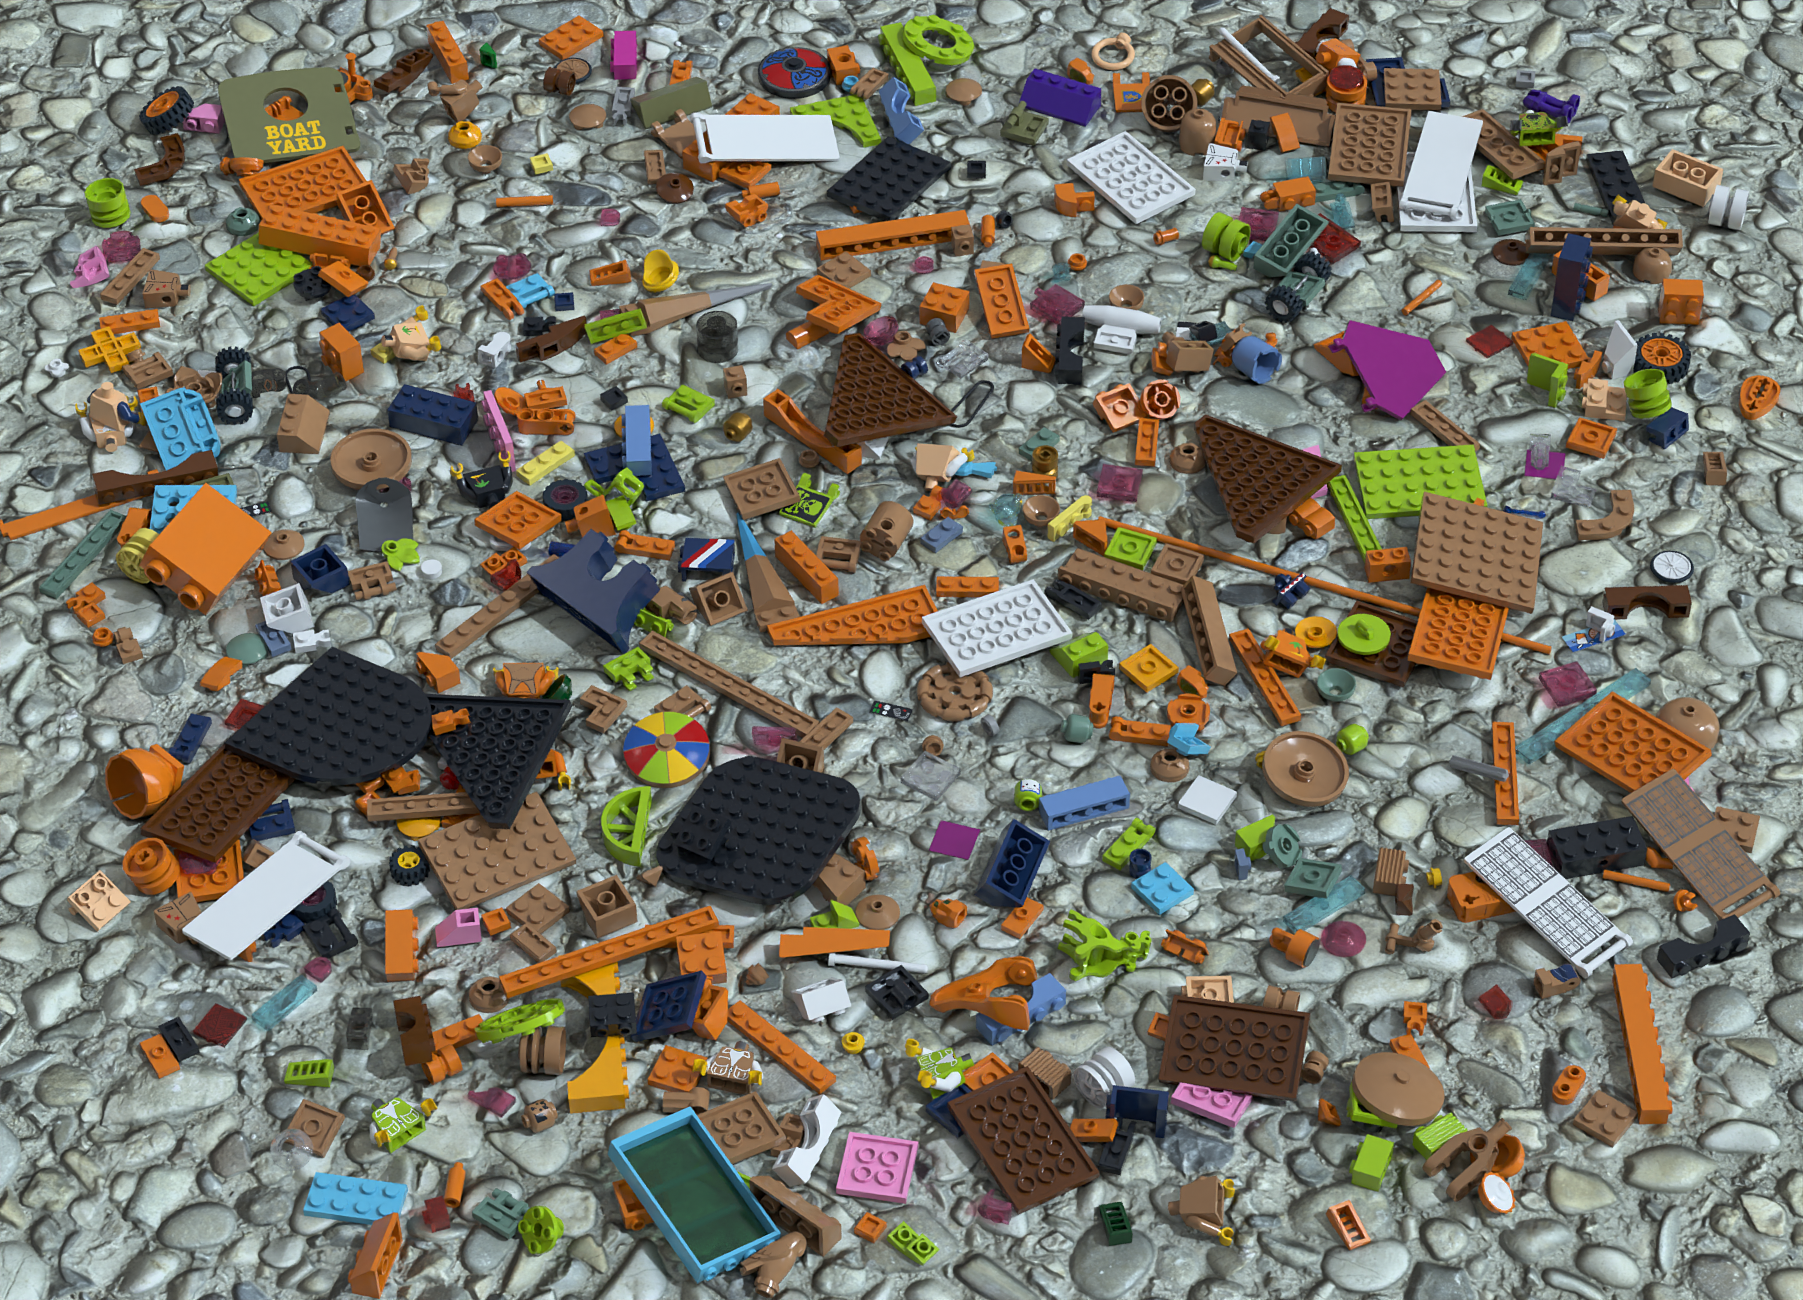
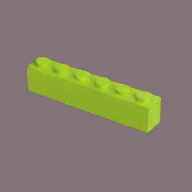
M902 23L880 26L879 43L883 45L885 55L889 56L891 66L895 67L897 77H900L901 82L906 84L910 93L909 99H912L915 106L936 102V86L921 58L913 53L904 43L902 38L904 27Z

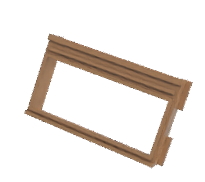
M1260 15L1259 18L1231 35L1243 45L1263 33L1313 75L1312 78L1291 91L1286 92L1225 38L1217 44L1209 46V59L1212 62L1221 58L1253 87L1278 91L1280 98H1285L1289 93L1315 97L1314 95L1324 90L1327 86L1329 71L1317 63L1314 58L1263 15Z

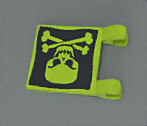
M803 473L796 487L800 495V502L782 507L779 515L815 528L832 502L839 497L840 491L838 489L840 486L832 483L827 494L809 488L811 486V480H809L811 475Z

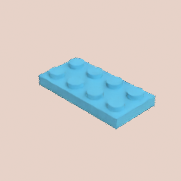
M316 1172L303 1209L304 1216L372 1225L373 1221L393 1212L398 1213L400 1218L408 1187L406 1184Z

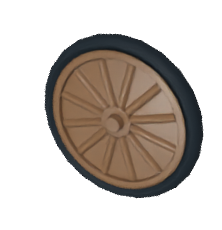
M581 58L563 59L554 67L560 69L561 72L563 70L574 72L576 83L585 81L592 73L590 63Z

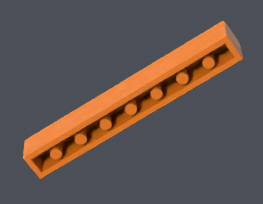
M960 210L816 231V246L822 261L833 259L844 252L856 256L951 242V227L970 225L966 211Z
M1614 964L1612 982L1636 1111L1638 1112L1639 1124H1667L1668 1116L1672 1114L1673 1107L1672 1101L1667 1098L1669 1095L1668 1082H1664L1665 1064L1660 1061L1662 1057L1661 1045H1657L1656 1041L1658 1040V1028L1653 1025L1655 1013L1654 1009H1650L1651 992L1646 989L1648 976L1647 973H1643L1642 964Z

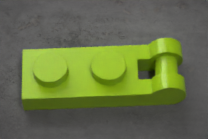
M1136 817L1132 821L1131 826L1102 855V861L1121 871L1129 862L1131 852L1135 849H1141L1152 838L1156 828L1150 824H1143V821Z

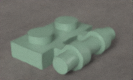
M495 1188L492 1196L496 1199L493 1200L486 1196L472 1211V1217L510 1240L518 1231L519 1221L523 1220L521 1216L525 1215L530 1207L528 1203L513 1198L512 1194L506 1190L501 1191ZM507 1205H508L509 1207H511V1208H513V1209H512V1210H509L508 1208H506V1207H504V1206H507Z

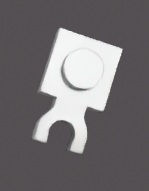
M329 629L322 630L314 634V630L293 633L296 653L316 651V646L331 647Z

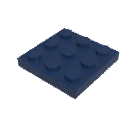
M701 970L646 984L636 1017L637 1034H631V1038L635 1042L692 1029L707 977L705 973Z

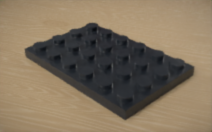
M888 136L827 190V197L850 207L855 206L857 210L881 220L891 221L951 168V162Z

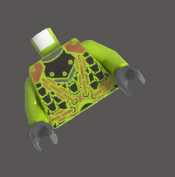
M1528 110L1524 114L1519 115V120H1510V134L1512 136L1518 135L1519 146L1555 144V133L1568 126L1567 116L1556 117L1555 122L1544 112L1534 113V111Z

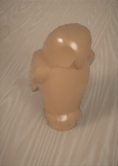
M797 1231L788 1233L741 1262L743 1268H740L739 1271L742 1276L758 1271V1277L754 1281L756 1293L766 1298H773L774 1294L779 1292V1284L792 1269L796 1258L804 1254L807 1246L805 1236Z

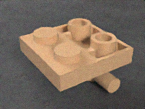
M101 870L67 898V901L72 905L69 908V912L72 915L79 913L97 932L131 902Z

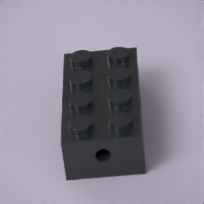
M1633 816L1549 830L1546 849L1555 870L1565 879L1604 873V870L1617 871L1644 866L1647 846Z

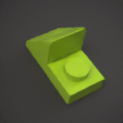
M830 900L831 911L810 917L812 927L845 929L859 927V922L852 908Z

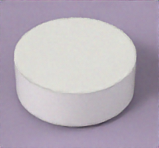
M437 560L425 561L421 565L423 577L427 579L438 578L442 574L441 563Z

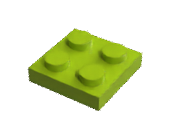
M1118 527L1104 553V557L1143 571L1157 544V538Z

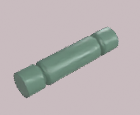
M1575 203L1573 208L1575 211L1601 215L1602 217H1607L1609 212L1606 209L1581 205L1579 203Z

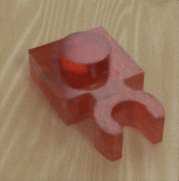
M466 383V387L463 388L459 387V384L455 385L454 397L475 402L473 390H470L469 383Z

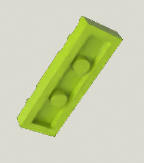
M641 308L585 324L591 344L647 328Z

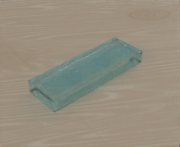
M299 975L251 1015L252 1020L269 1031L317 992V986L303 975Z

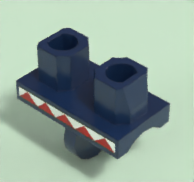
M1302 572L1290 582L1292 577L1289 574L1286 576L1278 574L1274 579L1276 584L1274 589L1277 591L1280 589L1272 602L1276 606L1282 603L1288 609L1293 607L1298 599L1292 593L1295 592L1300 598H1303L1311 589L1304 582L1307 576Z

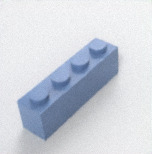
M649 405L625 406V414H622V426H626V428H622V440H626V442H622V452L626 454V456H622L623 468H629L634 476L652 475Z
M1121 776L1107 778L1102 781L1088 783L1084 786L1040 797L1039 814L1049 831L1128 809L1130 793Z

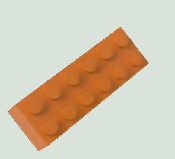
M749 93L725 115H780V106ZM706 130L703 133V138L705 142L706 152L711 154L708 134ZM696 140L682 151L683 169L711 182L719 178V171L729 162L710 161L708 163H700Z
M271 205L259 224V244L307 255L314 254L315 252L326 254L328 259H330L331 255L344 256L346 259H349V264L358 266L370 265L380 249L381 228L353 221L340 220L335 217H326L316 213L303 212L298 209H289L279 205Z

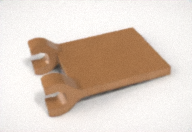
M678 109L674 112L677 116L674 118L676 124L663 130L662 125L655 121L651 124V127L654 128L651 130V134L654 137H659L682 159V151L696 140L693 124L688 120L685 112L682 109Z

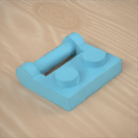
M538 273L506 286L517 298L523 309L531 303L545 297L550 298L555 294L553 287L548 285Z

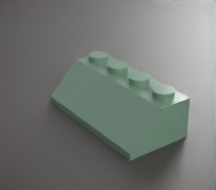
M1296 204L1254 255L1253 269L1268 277L1286 276L1329 224V221Z

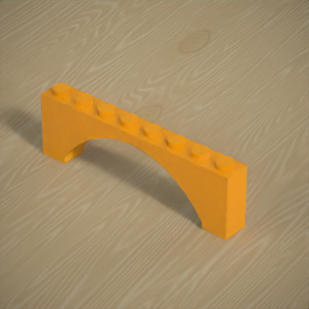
M618 961L561 980V987L575 990L586 998L593 995L616 994V991L620 990L619 977L614 975V973H619ZM623 1035L608 1036L604 1049L592 1066L573 1081H567L570 1114L625 1109V1099H629L628 1085L623 1083V1081L628 1080L627 1066L622 1067V1062H626L625 1048L621 1049L620 1044H625Z

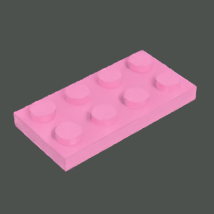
M492 391L483 392L484 400L481 401L483 411L486 412V415H483L484 424L486 427L489 426L490 439L495 440L494 447L496 453L501 452V458L507 459V451L510 452L511 460L509 467L511 466V470L514 472L516 467L513 441Z

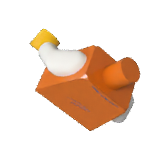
M1336 38L1319 42L1315 57L1317 63L1323 64L1332 71L1353 69L1359 72L1357 63L1361 54Z

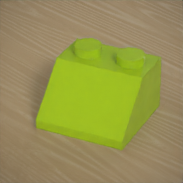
M1097 632L1084 633L1050 649L1049 653L1072 678L1078 676V664L1099 661L1101 665L1105 660H1108V644Z

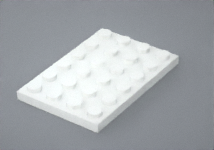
M1126 131L1067 159V166L1135 224L1195 195L1196 189Z
M1407 152L1404 186H1396L1400 231L1477 232L1471 167L1456 219L1450 218L1448 215L1414 209H1399L1416 153ZM1408 200V201H1413V202H1418V203H1424V204H1429V205H1435V206H1441V207H1446V208H1452V207H1448V206H1442V205H1436V204H1431V203H1425V202H1419V201H1414V200Z
M1034 579L922 617V624L959 677L1072 639V631Z

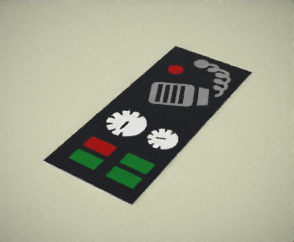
M268 501L240 508L251 517L272 512Z
M875 700L870 713L908 721L913 709Z

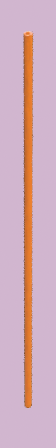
M1101 516L1098 517V520H1105L1106 527L1116 530L1120 527L1153 536L1161 543H1167L1275 576L1278 574L1285 576L1289 574L1292 577L1291 580L1299 575L1295 572ZM1309 576L1304 580L1310 586L1419 617L1421 612L1420 608ZM1506 633L1502 634L1501 641L1549 655L1551 653V646Z

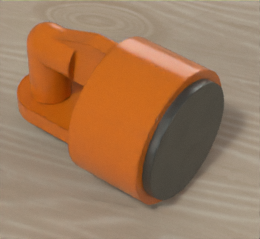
M1275 927L1272 929V934L1269 938L1270 945L1273 948L1286 954V960L1303 968L1308 967L1312 963L1320 945L1318 937L1302 929H1299L1293 935Z

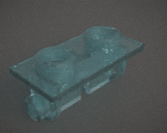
M1342 193L1337 194L1335 202L1330 203L1336 229L1354 228L1355 223L1349 201H1346V196Z

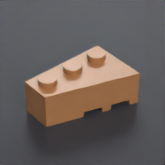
M835 853L813 886L820 890L826 901L830 902V900L847 906L866 888L865 870Z

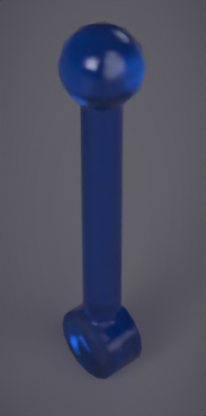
M1509 506L1503 508V512L1533 515L1541 519L1546 516L1544 511L1511 509Z

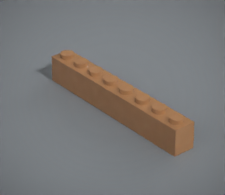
M1530 227L1525 235L1526 253L1556 254L1562 250L1568 233L1591 238L1592 254L1637 255L1645 248L1657 247L1663 249L1669 255L1677 256L1683 248L1682 229Z

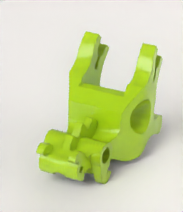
M1070 910L1068 918L1073 921L1065 919L1063 927L1075 932L1083 940V943L1079 942L1074 937L1065 933L1062 939L1064 943L1060 942L1057 949L1068 954L1079 965L1070 970L1069 977L1071 980L1078 981L1086 976L1103 978L1110 975L1122 964L1126 966V971L1133 972L1136 968V958L1145 960L1148 957L1152 940L1149 936L1150 932L1147 930L1140 934V938L1135 932H1127L1125 938L1121 937L1118 940L1098 921L1086 918L1074 910Z

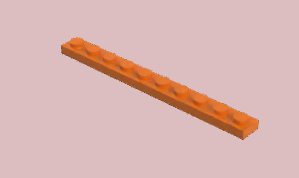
M707 906L499 976V982L508 999L676 942V937L700 934L719 927V921L711 906Z

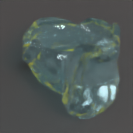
M1003 494L994 501L993 505L989 504V508L995 515L998 524L1004 527L1016 526L1018 523L1017 515L1022 507L1023 498L1021 494Z

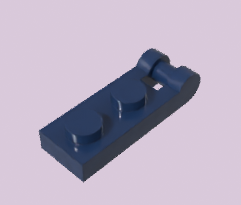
M191 713L177 741L170 748L169 754L176 760L181 759L185 763H191L212 724L211 717Z

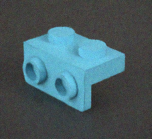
M1176 723L1170 729L1167 743L1176 747V751L1182 755L1188 756V754L1198 756L1199 754H1208L1211 748L1208 744L1194 737L1199 728V725L1196 723Z

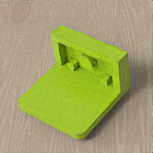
M1532 353L1529 357L1527 383L1549 391L1548 406L1555 408L1559 401L1562 402L1565 398L1568 364L1536 353Z

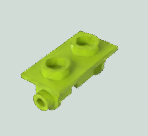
M646 608L640 610V614L637 615L634 625L648 632L654 631L665 638L666 632L671 631L674 627L670 619L657 617L656 614L646 610Z

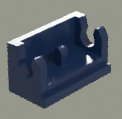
M1671 407L1646 426V431L1656 436V438L1650 437L1648 440L1665 450L1689 430L1688 413Z

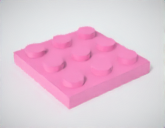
M849 1132L836 1186V1194L906 1204L918 1151V1141Z

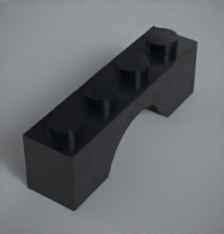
M1062 316L1061 324H1057V336L1060 337H1056V349H1060V351H1056L1055 362H1059V364H1055L1054 376H1058V384L1082 385L1083 357L1074 354L1071 350L1084 345L1085 317Z
M1734 914L1716 922L1713 939L1707 943L1692 944L1676 938L1660 945L1657 961L1671 978L1679 975L1683 976L1698 967L1702 968L1717 959L1721 960L1729 954L1744 950L1748 945L1750 932Z

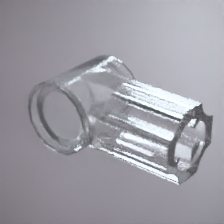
M1530 433L1529 451H1531V466H1534L1537 470H1543L1549 464L1551 434Z

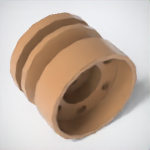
M538 1026L535 1028L534 1034L521 1036L518 1054L522 1073H528L532 1065L533 1074H537L541 1064H544L546 1074L562 1075L566 1055L565 1027L549 1026L546 1036H543L542 1028Z

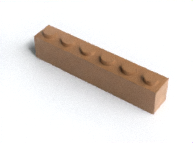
M1192 575L1181 587V592L1203 675L1206 680L1225 686L1234 678L1237 670L1212 582Z

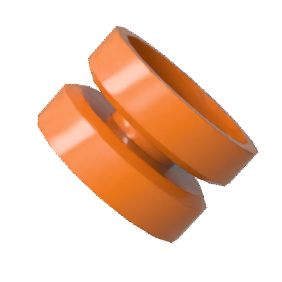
M1340 69L1332 72L1327 77L1325 100L1327 106H1329L1328 108L1336 112L1337 103L1365 105L1366 77L1353 69Z
M146 838L138 841L126 852L122 861L123 870L127 876L133 881L138 890L146 895H156L164 892L174 884L180 873L179 862L165 843L158 838Z

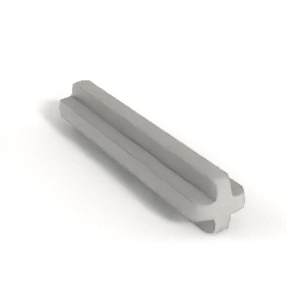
M1455 755L1449 760L1450 767L1502 782H1505L1509 777L1508 770Z

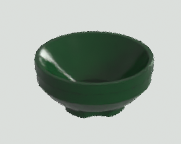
M566 674L558 677L545 695H543L542 699L569 700L573 692L571 679Z

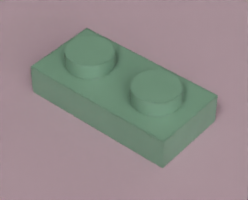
M1043 427L1019 447V454L1032 461V453L1036 447L1042 445L1054 447L1060 442V436Z

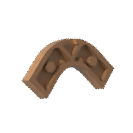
M1610 490V501L1613 511L1609 516L1595 520H1576L1575 528L1578 540L1612 538L1621 534L1622 530L1627 526L1629 527L1634 515V502L1631 490Z

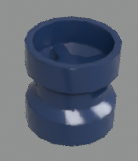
M916 356L911 362H905L901 365V369L914 380L917 379L918 375L922 376L928 372L927 363L921 356Z
M1145 849L1133 850L1129 859V874L1133 878L1138 879L1151 871L1152 857L1150 852Z

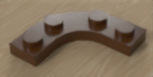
M178 133L160 137L165 155L159 162L134 169L140 186L167 180L183 166L185 149Z

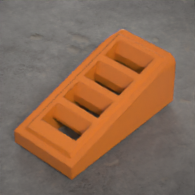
M626 260L589 270L592 286L632 282L630 268Z
M1016 470L1013 480L1014 495L1055 494L1056 477Z
M1350 1200L1328 1208L1326 1216L1349 1251L1371 1242ZM1345 1213L1346 1217L1340 1219L1339 1215ZM1347 1221H1350V1222H1351V1224H1349V1225H1346V1226L1343 1225V1223H1345V1222H1347ZM1355 1228V1232L1348 1234L1347 1230ZM1358 1235H1360V1237L1362 1238L1355 1242H1352L1351 1238L1356 1237Z

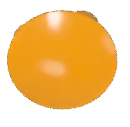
M440 816L397 819L398 829L413 841H418V839L430 835L441 826Z

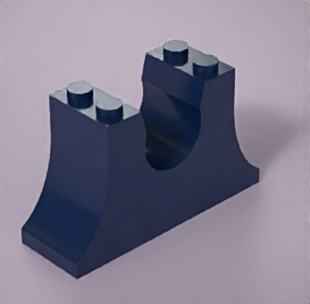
M590 529L566 554L550 563L532 566L527 571V574L541 594L619 652L625 654L630 649L629 636L637 615L640 614V610L644 609L660 589L656 584L657 579L650 573L651 569L645 563L639 564L635 560L622 567L615 577L602 581L603 577L612 570L618 559L614 554L615 549L607 542L609 539L602 532L597 533Z

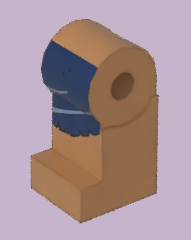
M1564 964L1548 971L1545 968L1536 969L1533 984L1541 999L1573 990L1581 981L1571 964Z

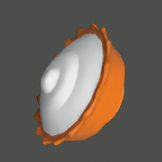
M1490 1171L1488 1174L1485 1173L1478 1186V1193L1482 1204L1493 1213L1507 1214L1512 1212V1209L1515 1208L1514 1202L1516 1199L1513 1196L1514 1191L1510 1188V1183L1506 1182L1504 1177L1499 1176L1497 1172L1492 1173Z

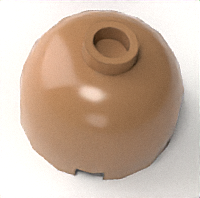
M1657 247L1641 250L1635 257L1633 264L1634 276L1644 282V279L1650 281V284H1660L1663 279H1669L1672 270V260L1669 254Z

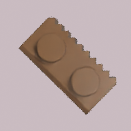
M1379 848L1373 893L1395 896L1396 885L1406 884L1407 877L1403 876V873H1408L1409 860H1405L1406 852L1404 850L1397 851L1391 848Z
M1036 1047L1018 1063V1070L1026 1066L1029 1067L1048 1097L1052 1100L1071 1084L1070 1068L1064 1063L1057 1062L1050 1052L1043 1051L1039 1047Z

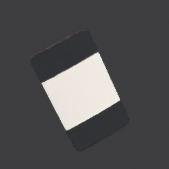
M1178 322L1176 337H1183L1184 341H1195L1196 337L1189 330V327L1197 323Z

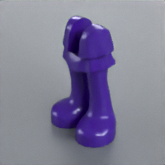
M1530 90L1523 99V105L1536 113L1543 111L1555 118L1567 116L1568 123L1575 116L1580 104L1579 95L1573 94L1568 101H1563L1548 95L1547 92H1541V90Z

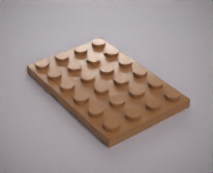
M1337 103L1328 180L1368 184L1390 182V186L1403 187L1412 109Z
M537 792L527 795L510 829L490 828L480 814L418 839L419 847L455 910L468 909L570 867L576 864L577 860Z

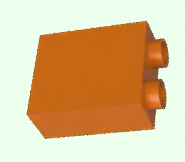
M205 483L149 545L139 566L144 569L146 577L151 582L157 585L164 584L178 594L179 601L190 610L198 609L204 615H207L261 553L272 532Z

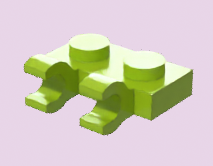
M639 647L603 665L604 672L615 682L622 680L628 691L637 688L636 684L633 683L636 680L633 673L639 671L647 682L654 678L650 673L653 671L650 665V657Z

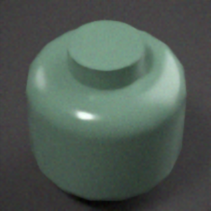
M1070 714L1066 720H1062L1060 731L1064 733V738L1067 741L1083 744L1087 739H1091L1093 723L1090 722L1087 716Z

